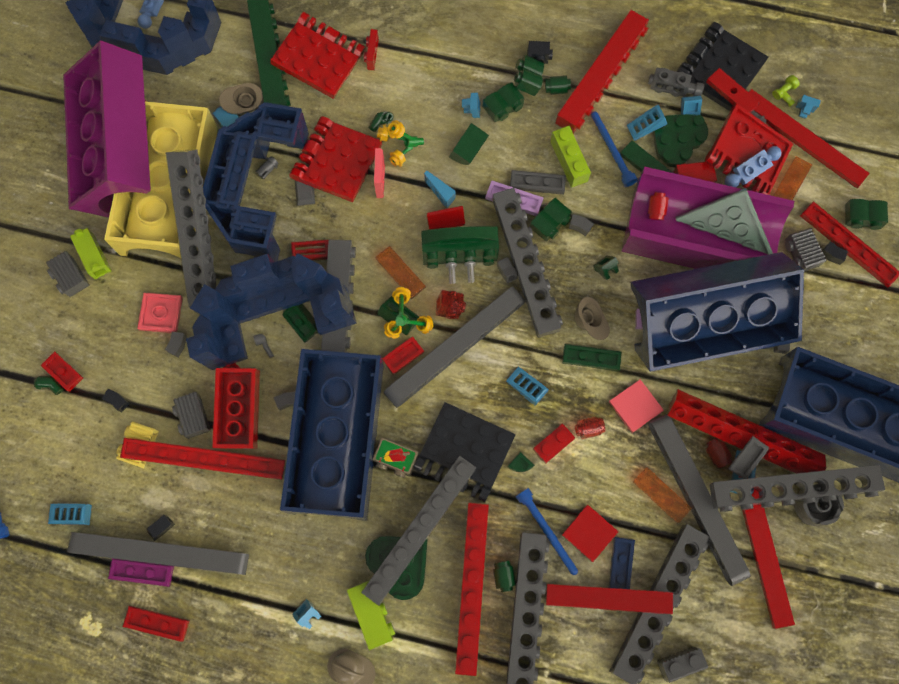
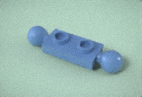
M144 0L140 9L141 15L137 20L141 28L147 29L152 25L151 16L157 17L164 0Z
M772 146L767 152L765 149L735 167L733 169L735 174L726 176L725 185L737 187L739 183L741 185L748 183L773 166L771 161H776L781 157V149L777 146Z

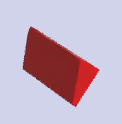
M463 206L426 213L429 230L465 225Z

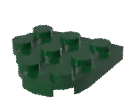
M691 114L665 116L667 125L653 131L658 159L668 164V167H676L689 161L693 154V149L699 148L708 137V127L703 116Z
M382 536L371 542L365 554L366 564L371 572L376 573L401 537ZM428 539L390 590L389 594L394 598L400 600L412 599L422 590L425 581Z

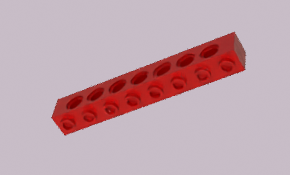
M677 389L669 404L667 416L740 449L744 448L752 436L769 447L763 459L796 474L825 471L827 468L825 454Z

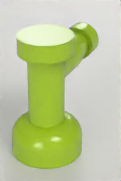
M794 75L788 76L785 84L772 92L773 97L776 100L782 98L791 107L796 102L792 100L787 91L799 87L800 82L798 78Z

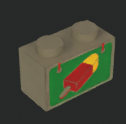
M381 438L372 460L376 463V467L383 470L390 468L395 470V475L405 478L406 475L411 476L413 467L419 457V452Z

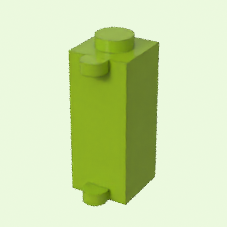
M88 228L75 230V234L70 237L87 273L93 279H97L111 272L112 270L95 235Z

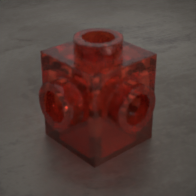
M441 290L436 300V316L458 319L466 309L464 294Z

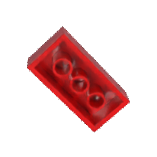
M216 368L212 448H258L260 370L256 368Z

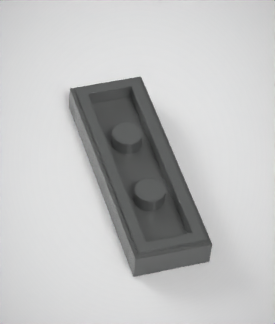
M512 170L510 187L522 191L564 195L566 175Z

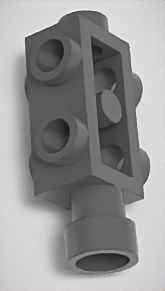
M656 67L654 74H650L648 84L651 85L650 89L657 93H670L674 97H685L686 93L693 96H701L704 89L703 83H690L692 75L671 71L667 68Z

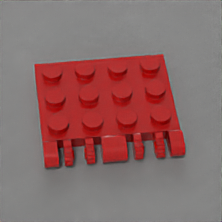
M302 12L295 26L271 58L270 64L334 99L363 55L366 46L359 43L355 48L357 41L352 40L348 49L343 48L347 41L346 35L343 34L338 44H336L340 36L339 31L329 26L322 36L326 24L322 22L315 32L312 28L316 24V18L312 17L310 19L309 14Z
M735 104L732 106L705 161L710 165L714 163L713 167L717 169L726 159L728 163L724 166L722 173L725 175L729 173L735 174L732 169L733 166L734 168L764 149L767 152L772 146L779 147L782 154L778 160L771 161L773 166L742 185V187L747 189L752 181L756 180L757 182L754 184L752 191L770 195L794 143L740 105Z
M321 116L314 127V131L325 136V138L323 139L320 135L314 133L310 135V140H307L302 153L299 155L300 161L310 166L307 167L305 164L296 162L294 168L289 173V177L334 196L354 202L375 160V148L381 149L382 141L380 142L377 138L334 123L329 118Z

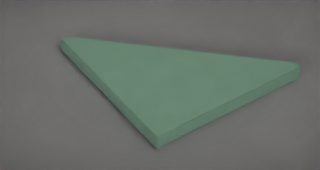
M746 188L675 218L678 222L710 232L726 240L737 242L742 246L761 251L767 255L773 254Z

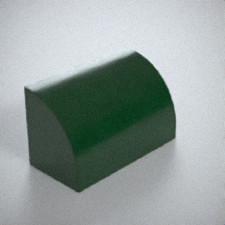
M471 123L449 158L460 164L469 165L489 135Z

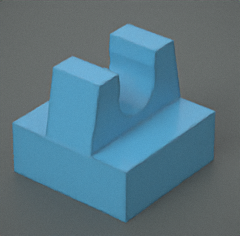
M471 93L470 98L462 99V108H464V113H471L473 118H480L481 101L478 93Z
M803 95L796 105L797 108L801 109L799 117L806 119L807 115H810L811 112L813 113L819 107L821 100Z
M701 96L682 97L681 115H700L702 106Z
M307 599L292 614L301 627L304 626L308 629L312 627L309 622L312 617H316L318 620L321 617L313 604Z

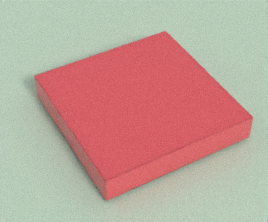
M375 148L374 186L376 197L383 198L385 181L384 154L382 149Z
M143 293L137 329L139 331L164 333L177 332L183 297L181 295Z
M641 379L609 401L631 433L664 411Z

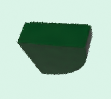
M520 452L507 468L515 472H526L535 465Z

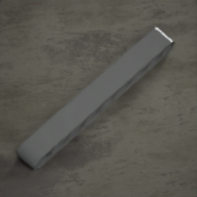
M514 287L509 288L384 391L386 397L396 408L401 406L517 311L526 300Z
M665 414L650 421L648 424L651 433L702 533L709 536L707 542L726 581L730 586H733L750 578L749 569L718 509H713L711 495L672 419Z
M71 532L67 553L246 575L249 554L77 532Z

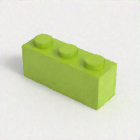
M570 126L553 131L550 143L571 188L588 182L591 171Z
M367 581L348 589L347 592L368 649L372 650L394 640L392 635L396 633L392 623H387L385 615L388 612L384 602L378 606L361 593L369 583Z

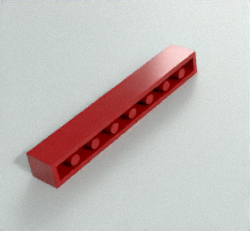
M630 10L558 113L555 124L562 128L570 126L573 134L577 129L580 130L582 128L586 115H591L595 102H600L604 89H609L613 82V76L617 77L622 69V63L626 64L631 56V50L635 51L639 45L640 37L644 38L649 29L647 27L649 19Z
M468 503L455 674L477 676L489 504Z

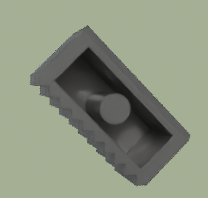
M812 228L790 234L785 239L786 250L791 252L793 261L801 266L804 272L819 267L826 262L825 255H823Z
M67 251L46 262L49 267L47 272L53 280H57L58 284H56V287L61 294L65 293L71 297L90 286L76 261Z
M197 392L173 400L175 405L172 406L175 417L179 418L180 424L177 426L181 435L189 439L211 431L201 396Z
M693 646L672 656H665V659L657 660L664 681L669 683L708 668L702 650Z

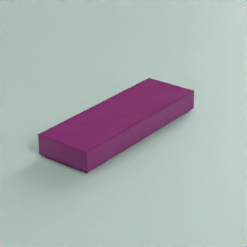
M112 558L108 579L170 587L174 566Z

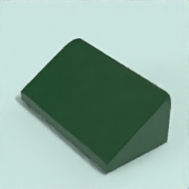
M391 296L380 306L378 315L387 322L395 321L399 315V304ZM404 306V314L410 320L417 321L419 316ZM406 324L401 326L402 333L407 336L416 325Z
M303 303L287 308L283 312V317L304 343L318 334L315 319Z

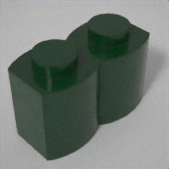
M524 55L522 59H518L515 69H517L514 77V82H516L515 88L535 96L542 87L544 63Z
M511 82L484 98L482 107L494 122L503 121L508 117L509 113L518 112L522 109L524 96Z
M554 198L532 220L530 227L545 241H548L550 238L553 240L559 233L558 229L562 225L565 227L571 221L572 211L557 198Z
M850 199L845 204V225L851 226L854 229L865 226L871 230H879L888 223V202Z

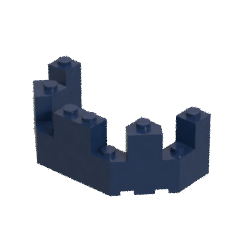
M69 0L65 2L92 48L101 40L142 55L143 70L164 75L174 72L173 69L181 65L184 67L195 61V58L202 54L205 56L211 53L222 23L213 0H188L187 6L190 12H186L183 22L179 19L163 16L158 30L160 37L143 34L139 27L115 22L123 0Z
M264 102L255 111L247 112L237 118L235 123L218 130L203 185V193L206 198V210L235 253L251 255L254 258L268 254L276 262L278 261L280 248L272 233L277 215L275 212L240 206L252 158L266 160L270 142L303 149L308 140L309 132L301 108Z
M298 253L296 257L291 256L276 262L268 254L230 266L232 276L220 280L216 289L205 284L203 285L190 307L199 317L192 326L194 336L186 338L190 358L211 370H215L216 368L248 359L241 323L308 301L311 303L317 331L320 335L357 324L347 287L339 278L327 273L322 265Z

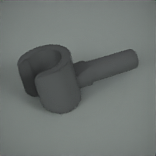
M263 334L254 335L256 346L263 345L269 358L274 357L267 344L266 337Z

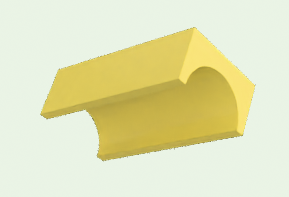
M145 102L151 191L147 194L139 192L114 194L104 240L120 256H128L130 249H152L181 258L166 152L197 149L204 185L218 134V127L208 108Z

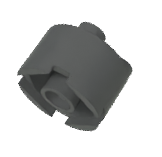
M813 485L814 490L820 492V485ZM842 496L836 497L837 500L827 502H824L823 498L816 499V502L803 504V501L799 500L795 501L794 508L797 516L804 524L822 526L832 524L840 518L844 502Z

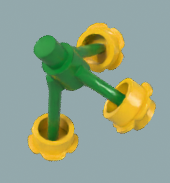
M398 120L392 121L388 127L384 124L383 128L379 127L377 138H380V142H388L389 137L404 141L406 148L402 152L395 150L389 154V160L395 167L403 166V163L406 161L404 155L412 150L413 147L424 145L423 138L410 136L405 133L403 124Z
M397 287L392 293L394 301L399 304V315L395 321L387 322L384 325V334L388 338H398L399 334L402 333L401 326L406 324L416 325V328L422 331L423 334L429 333L433 328V321L429 315L420 316L415 321L410 320L404 314V304L411 297V292L408 288Z

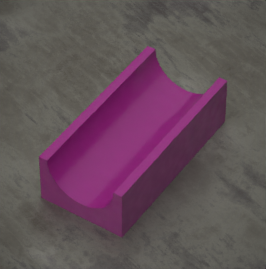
M100 40L63 74L68 205L71 210L109 218L115 193L139 192L147 194L151 191L142 55Z
M644 167L635 185L621 252L693 269L767 255L761 251L742 246L737 242L726 240L710 232L678 222L675 219L676 216L742 189ZM747 190L772 252L777 253L784 224L794 208L795 201ZM655 192L665 193V197L669 198L667 215L664 216V221L649 219V214H647L650 196H654Z

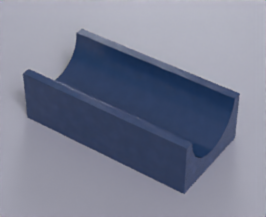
M783 252L630 282L631 290L639 306L643 328V340L641 343L634 344L635 351L650 372L802 341L804 269Z
M796 347L781 357L779 365L784 367L782 382L773 405L766 416L760 420L759 425L804 446L857 467L880 465L883 477L899 483V385L800 347Z
M301 349L280 511L292 515L313 514L351 518L361 521L368 520L374 464L372 459L375 454L384 370L381 355Z

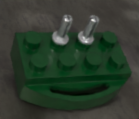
M470 226L421 231L423 265H427L429 269L438 268V264H446L449 271L450 284H452V277L453 284L456 283L455 267L457 263H464L467 267L468 283H471V281L474 283L473 266L476 265V262H483V265L491 266L498 259V227Z

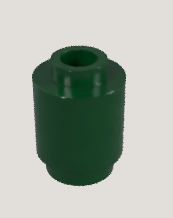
M567 75L551 76L549 79H545L546 93H550V95L567 94L568 90H571V79H567Z
M510 561L495 563L493 574L496 589H500L501 592L513 591L512 586H516V581Z

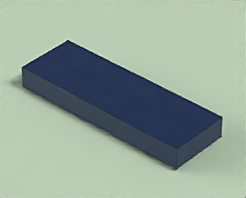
M614 537L608 588L630 589L635 540Z

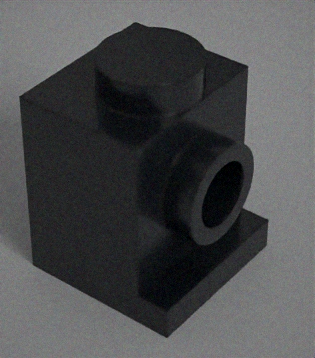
M529 41L527 56L548 64V60H552L553 49H550V42Z

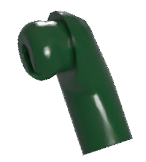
M391 112L377 113L368 128L376 132L380 125L388 124L393 120V114Z
M39 376L34 380V387L36 389L50 388L55 395L60 394L64 390L52 376Z

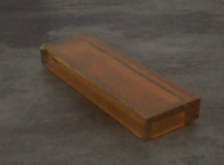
M796 156L773 196L793 200L812 164Z
M390 246L375 257L378 263L400 287L410 290L411 300L426 288L422 281Z
M647 467L633 481L638 488L677 524L692 509Z

